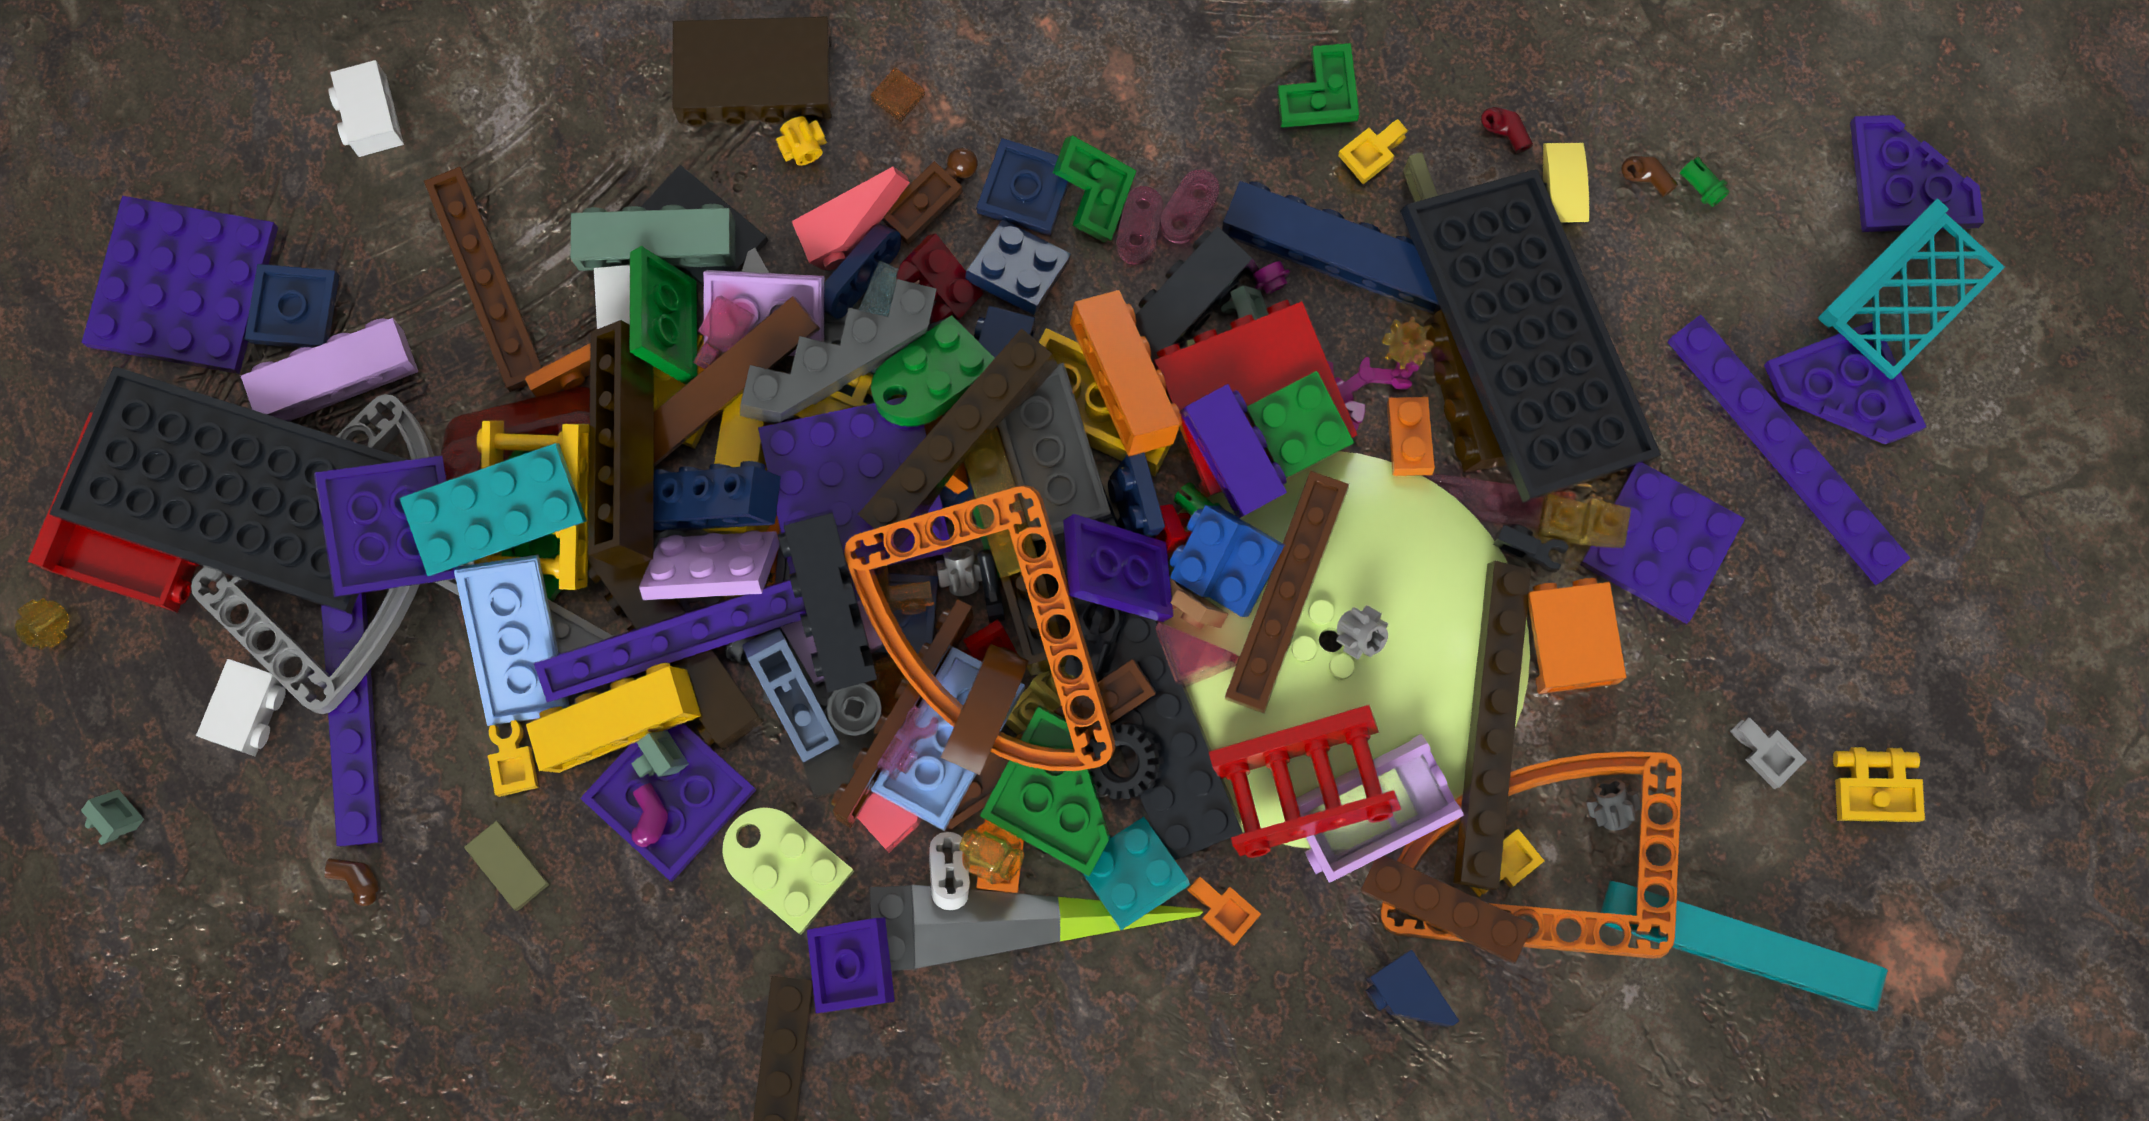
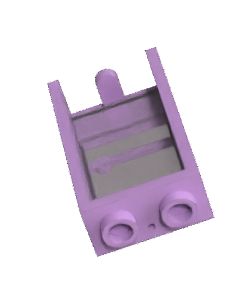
M1422 734L1373 759L1382 793L1394 790L1402 810L1393 812L1391 818L1381 822L1371 823L1368 820L1306 837L1311 849L1305 851V854L1315 874L1323 871L1330 883L1464 816L1447 785L1445 776L1430 751L1431 748ZM1358 767L1335 778L1342 805L1366 798ZM1319 787L1296 798L1301 817L1326 810Z

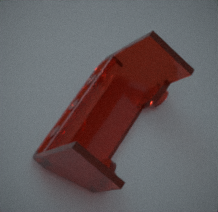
M576 387L453 418L446 426L441 450L446 481L481 469V453L477 449V434L479 429L482 428V421H504L505 434L558 436L559 432H562V424H590V388Z

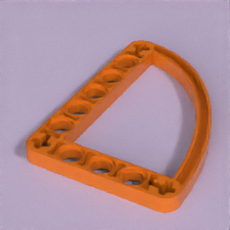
M1028 485L1013 487L854 535L847 541L844 554L856 591L871 624L887 652L905 678L928 705L954 727L963 705L942 686L907 640L888 605L874 568L1009 529L1074 749H1053L1033 745L1000 731L990 752L1024 766L1049 771H1079L1100 767L1109 761L1115 751L1114 736L1072 597L1069 596V585L1046 508L1040 493L1034 487ZM1018 493H1022L1024 499H1032L1034 506L1028 508L1029 519L1031 522L1039 518L1041 526H1031L1019 532L1017 524H1024L1026 521L1021 510L1014 511L1012 503L1018 501ZM980 504L989 506L994 513V521L988 528H980L972 520V512ZM939 516L948 517L954 524V534L948 540L939 539L933 532V523ZM899 528L909 529L915 537L914 547L910 551H900L894 544V533ZM879 533L884 534V547L890 558H885V550L869 555L870 563H867L864 557L856 556L855 550L861 547L860 540H863L866 546L883 542ZM1031 533L1040 534L1046 541L1045 553L1040 557L1030 556L1024 549V540ZM1050 574L1056 578L1059 588L1055 596L1047 598L1038 593L1036 581L1040 575ZM1060 614L1069 620L1071 629L1066 637L1058 638L1050 633L1048 621L1051 616ZM1074 655L1081 660L1083 670L1080 676L1069 678L1062 673L1060 662L1064 656ZM1084 695L1092 699L1095 711L1091 717L1080 718L1073 712L1072 702L1075 697ZM1096 721L1100 722L1101 727H1095L1093 733L1097 742H1104L1106 748L1100 752L1101 757L1096 758L1094 752H1086L1085 746L1090 743V735L1088 729L1083 733H1079L1078 727H1087Z
M1661 752L1592 753L1558 758L1526 766L1510 773L1508 796L1533 787L1569 779L1602 775H1642L1636 916L1489 903L1517 917L1527 915L1536 920L1539 928L1535 936L1527 938L1524 947L1652 959L1661 958L1668 954L1675 940L1682 783L1681 765L1674 756ZM1659 763L1666 764V770L1674 774V776H1668L1665 783V793L1673 791L1674 797L1663 793L1648 795V790L1656 792L1658 789V776L1651 774L1650 770H1656ZM1463 795L1455 799L1460 808ZM1655 803L1666 804L1672 811L1670 822L1659 825L1651 821L1648 816L1650 806ZM1460 818L1406 844L1397 861L1416 870L1426 853L1443 835L1460 822ZM1653 844L1664 845L1670 851V861L1663 866L1653 865L1646 856L1648 847ZM1651 885L1662 886L1668 892L1669 900L1663 907H1652L1646 902L1644 892ZM1382 903V923L1391 934L1404 937L1466 942L1447 932L1436 930L1432 925L1423 922L1425 929H1416L1418 921L1413 919L1404 920L1403 926H1395L1394 919L1388 917L1389 912H1396V909ZM1565 919L1574 920L1581 928V936L1574 942L1563 941L1559 938L1556 931L1559 922ZM1606 923L1617 924L1623 930V941L1616 946L1606 945L1599 936L1600 928ZM1630 924L1638 925L1636 934L1643 935L1649 934L1651 927L1659 928V935L1666 936L1667 942H1660L1658 949L1651 948L1650 941L1636 939V948H1629L1628 945L1632 935Z

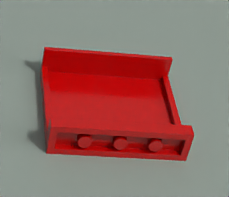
M1289 300L1276 303L1266 308L1268 315L1254 320L1252 314L1241 317L1229 323L1232 328L1231 330L1221 334H1217L1215 329L1193 337L1195 344L1181 349L1178 343L1156 352L1158 359L1152 362L1155 369H1159L1163 373L1166 382V394L1170 403H1175L1179 411L1227 384L1232 392L1237 390L1243 397L1246 405L1249 406L1318 371L1351 437L1353 438L1358 435L1302 301L1294 305H1290ZM1181 417L1182 424L1180 430L1202 480L1198 484L1201 493L1208 498L1222 492Z
M90 412L27 562L43 570L178 613L181 604H184L190 596L192 585L190 581L196 567L200 565L55 518L49 514L93 413Z

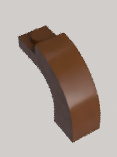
M993 644L988 646L969 694L941 755L942 759L980 775L1016 695L1029 662L1028 660L1020 657L1008 648L997 647Z

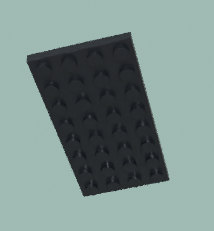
M1538 169L1409 203L1400 210L1523 503L1635 466L1642 462L1653 460L1661 455Z
M113 366L49 514L55 518L351 614L359 594L334 597L314 473L405 461L407 459Z

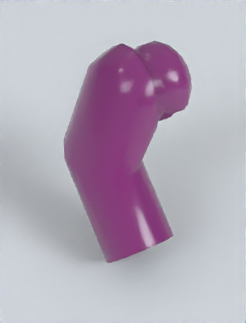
M651 783L645 784L633 792L643 811L637 827L631 833L634 843L640 847H647L650 844L656 843L661 838L668 820L667 810Z

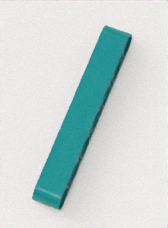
M1609 881L1601 913L1636 916L1637 887ZM1646 890L1644 892L1646 902L1652 907H1663L1668 903V897ZM1676 902L1675 940L1672 948L1851 1006L1878 1011L1888 972L1886 968L1684 902ZM1605 924V926L1623 931L1617 924ZM1630 924L1632 935L1657 943L1667 942L1666 936L1659 935V928L1651 927L1649 934L1643 935L1636 934L1638 925Z

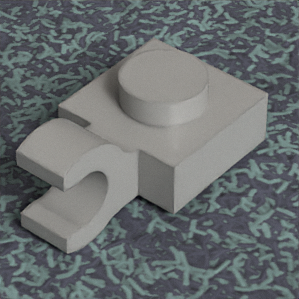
M1747 718L1745 721L1741 720L1730 731L1738 741L1753 750L1745 760L1773 789L1780 788L1807 760L1778 730L1772 731L1767 736L1751 718Z

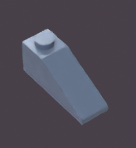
M780 628L772 629L743 644L742 647L749 663L802 761L805 762L839 744L838 738Z

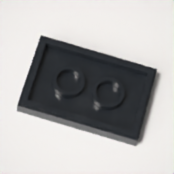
M679 165L641 207L645 208L646 211L661 210L666 205H679L685 209H701V206L705 204H719L724 206V208H730L735 219V266L682 268L704 287V271L740 272L743 269L748 251L755 248L759 252L768 242V238L684 167Z

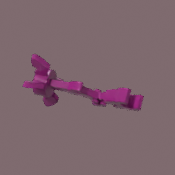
M1407 328L1400 337L1395 369L1371 368L1370 358L1365 357L1358 368V373L1344 382L1339 377L1334 378L1356 431L1364 419L1365 404L1355 402L1353 393L1369 383L1392 384L1395 389H1409L1412 386V382L1408 379L1414 371H1418L1429 347L1425 343V339L1421 346H1413L1409 341L1411 329ZM1327 361L1334 376L1333 363Z

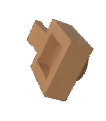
M1170 578L1172 595L1170 603L1173 605V609L1178 608L1183 611L1181 618L1184 621L1200 629L1205 624L1218 628L1222 627L1228 613Z

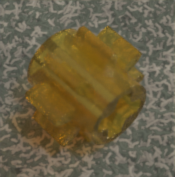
M1411 317L1409 322L1404 324L1394 320L1390 327L1392 333H1386L1381 342L1389 345V352L1385 358L1387 360L1393 358L1399 362L1401 369H1404L1406 364L1412 361L1418 366L1422 365L1425 360L1423 352H1430L1434 346L1433 342L1426 340V334L1430 327H1422L1415 323V317Z
M45 598L37 602L32 599L17 610L22 617L16 621L15 630L18 637L30 647L38 646L42 650L46 646L53 648L67 638L63 630L69 627V616L59 603L52 600L46 601Z

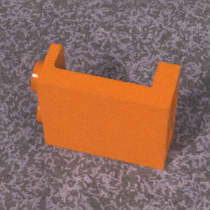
M1584 578L1573 581V587L1557 588V583H1544L1533 586V591L1528 593L1527 607H1529L1540 673L1535 678L1538 694L1616 685L1627 678L1610 582L1597 583V578Z

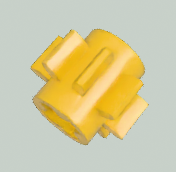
M800 116L790 119L781 126L780 132L782 136L776 138V141L786 162L794 158L797 165H807L817 160L823 154L820 146L827 142L817 120L809 124L806 117Z

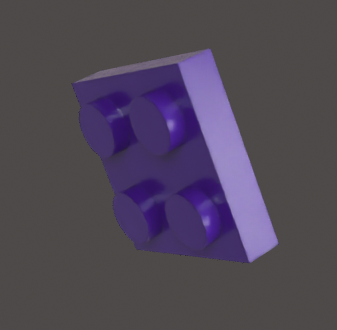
M885 917L807 930L816 1013H827L895 1002Z

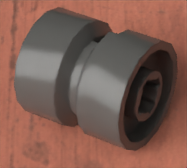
M861 683L832 691L827 700L826 711L828 719L837 730L844 734L856 736L865 734L874 728L880 719L882 707L880 698L875 690L867 684Z

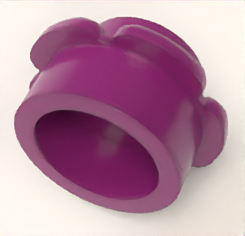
M1281 261L1271 263L1253 274L1257 283L1254 288L1257 290L1264 289L1266 294H1271L1288 284L1285 278L1290 274V270H1285Z

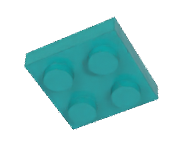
M1144 816L1111 837L1091 875L1083 874L1120 930H1123L1190 885L1188 878Z

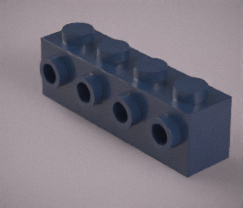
M743 461L740 463V467L711 464L708 470L683 466L679 467L678 472L673 473L654 469L653 533L665 530L684 531L773 525L776 519L781 476L766 471L764 464L753 461Z

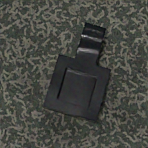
M1511 524L1510 527L1503 525L1496 534L1493 544L1499 547L1501 552L1527 563L1530 561L1535 562L1544 570L1552 573L1557 572L1561 564L1553 562L1549 558V551L1556 550L1564 554L1569 547L1564 541L1558 539L1549 540L1542 544L1540 539L1533 537L1531 530L1517 524Z

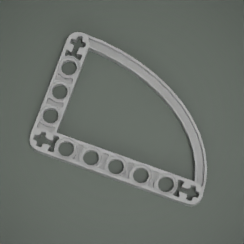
M384 394L373 399L336 436L351 441L358 434H367L369 438L367 446L382 451L401 432L407 443L411 460L434 457L429 439L419 421L393 395ZM386 408L395 415L390 421L381 414ZM370 422L381 431L378 435L367 426ZM203 567L194 577L191 590L195 599L303 706L315 713L326 714L337 708L382 654L400 626L420 584L389 590L376 616L359 642L331 676L243 590L250 581L234 577L231 580L223 572ZM211 581L217 583L216 586L219 589L215 595L211 594L210 589L207 587ZM246 604L249 609L248 617L240 624H233L230 619L231 611L237 605ZM267 630L274 631L276 639L273 646L268 650L260 651L257 647L259 635ZM292 657H300L303 664L302 670L295 677H286L283 670L284 664ZM311 680L314 684L324 689L323 692L326 698L322 702L317 700L316 694L304 684Z

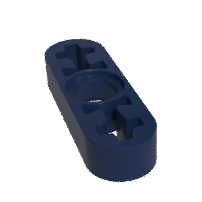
M877 224L866 234L824 282V313L837 319L847 314L848 308H852L897 256L901 246V235L898 231L883 224Z

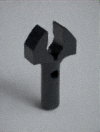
M984 549L978 553V560L989 623H993L996 620L1005 621L994 552L990 549Z

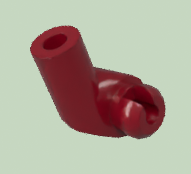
M1492 107L1482 113L1481 123L1485 129L1508 137L1516 154L1522 153L1533 146L1529 134L1516 112Z

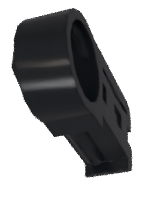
M1087 601L1080 610L1079 622L1098 682L1102 679L1098 675L1101 672L1109 646L1108 642L1115 643L1118 631L1123 624V612L1114 609L1115 622L1112 628L1107 632L1099 633L1101 619L1106 606L1097 605L1090 627L1088 614L1096 603ZM1068 655L1065 672L1075 677L1080 676L1083 670L1081 660L1074 655Z

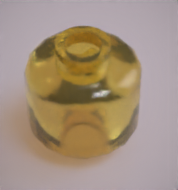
M990 822L981 824L975 830L973 828L969 829L960 842L959 848L963 852L962 864L964 868L991 884H998L1003 880H1011L1017 874L1024 859V852L1021 850L1019 838L1015 834Z

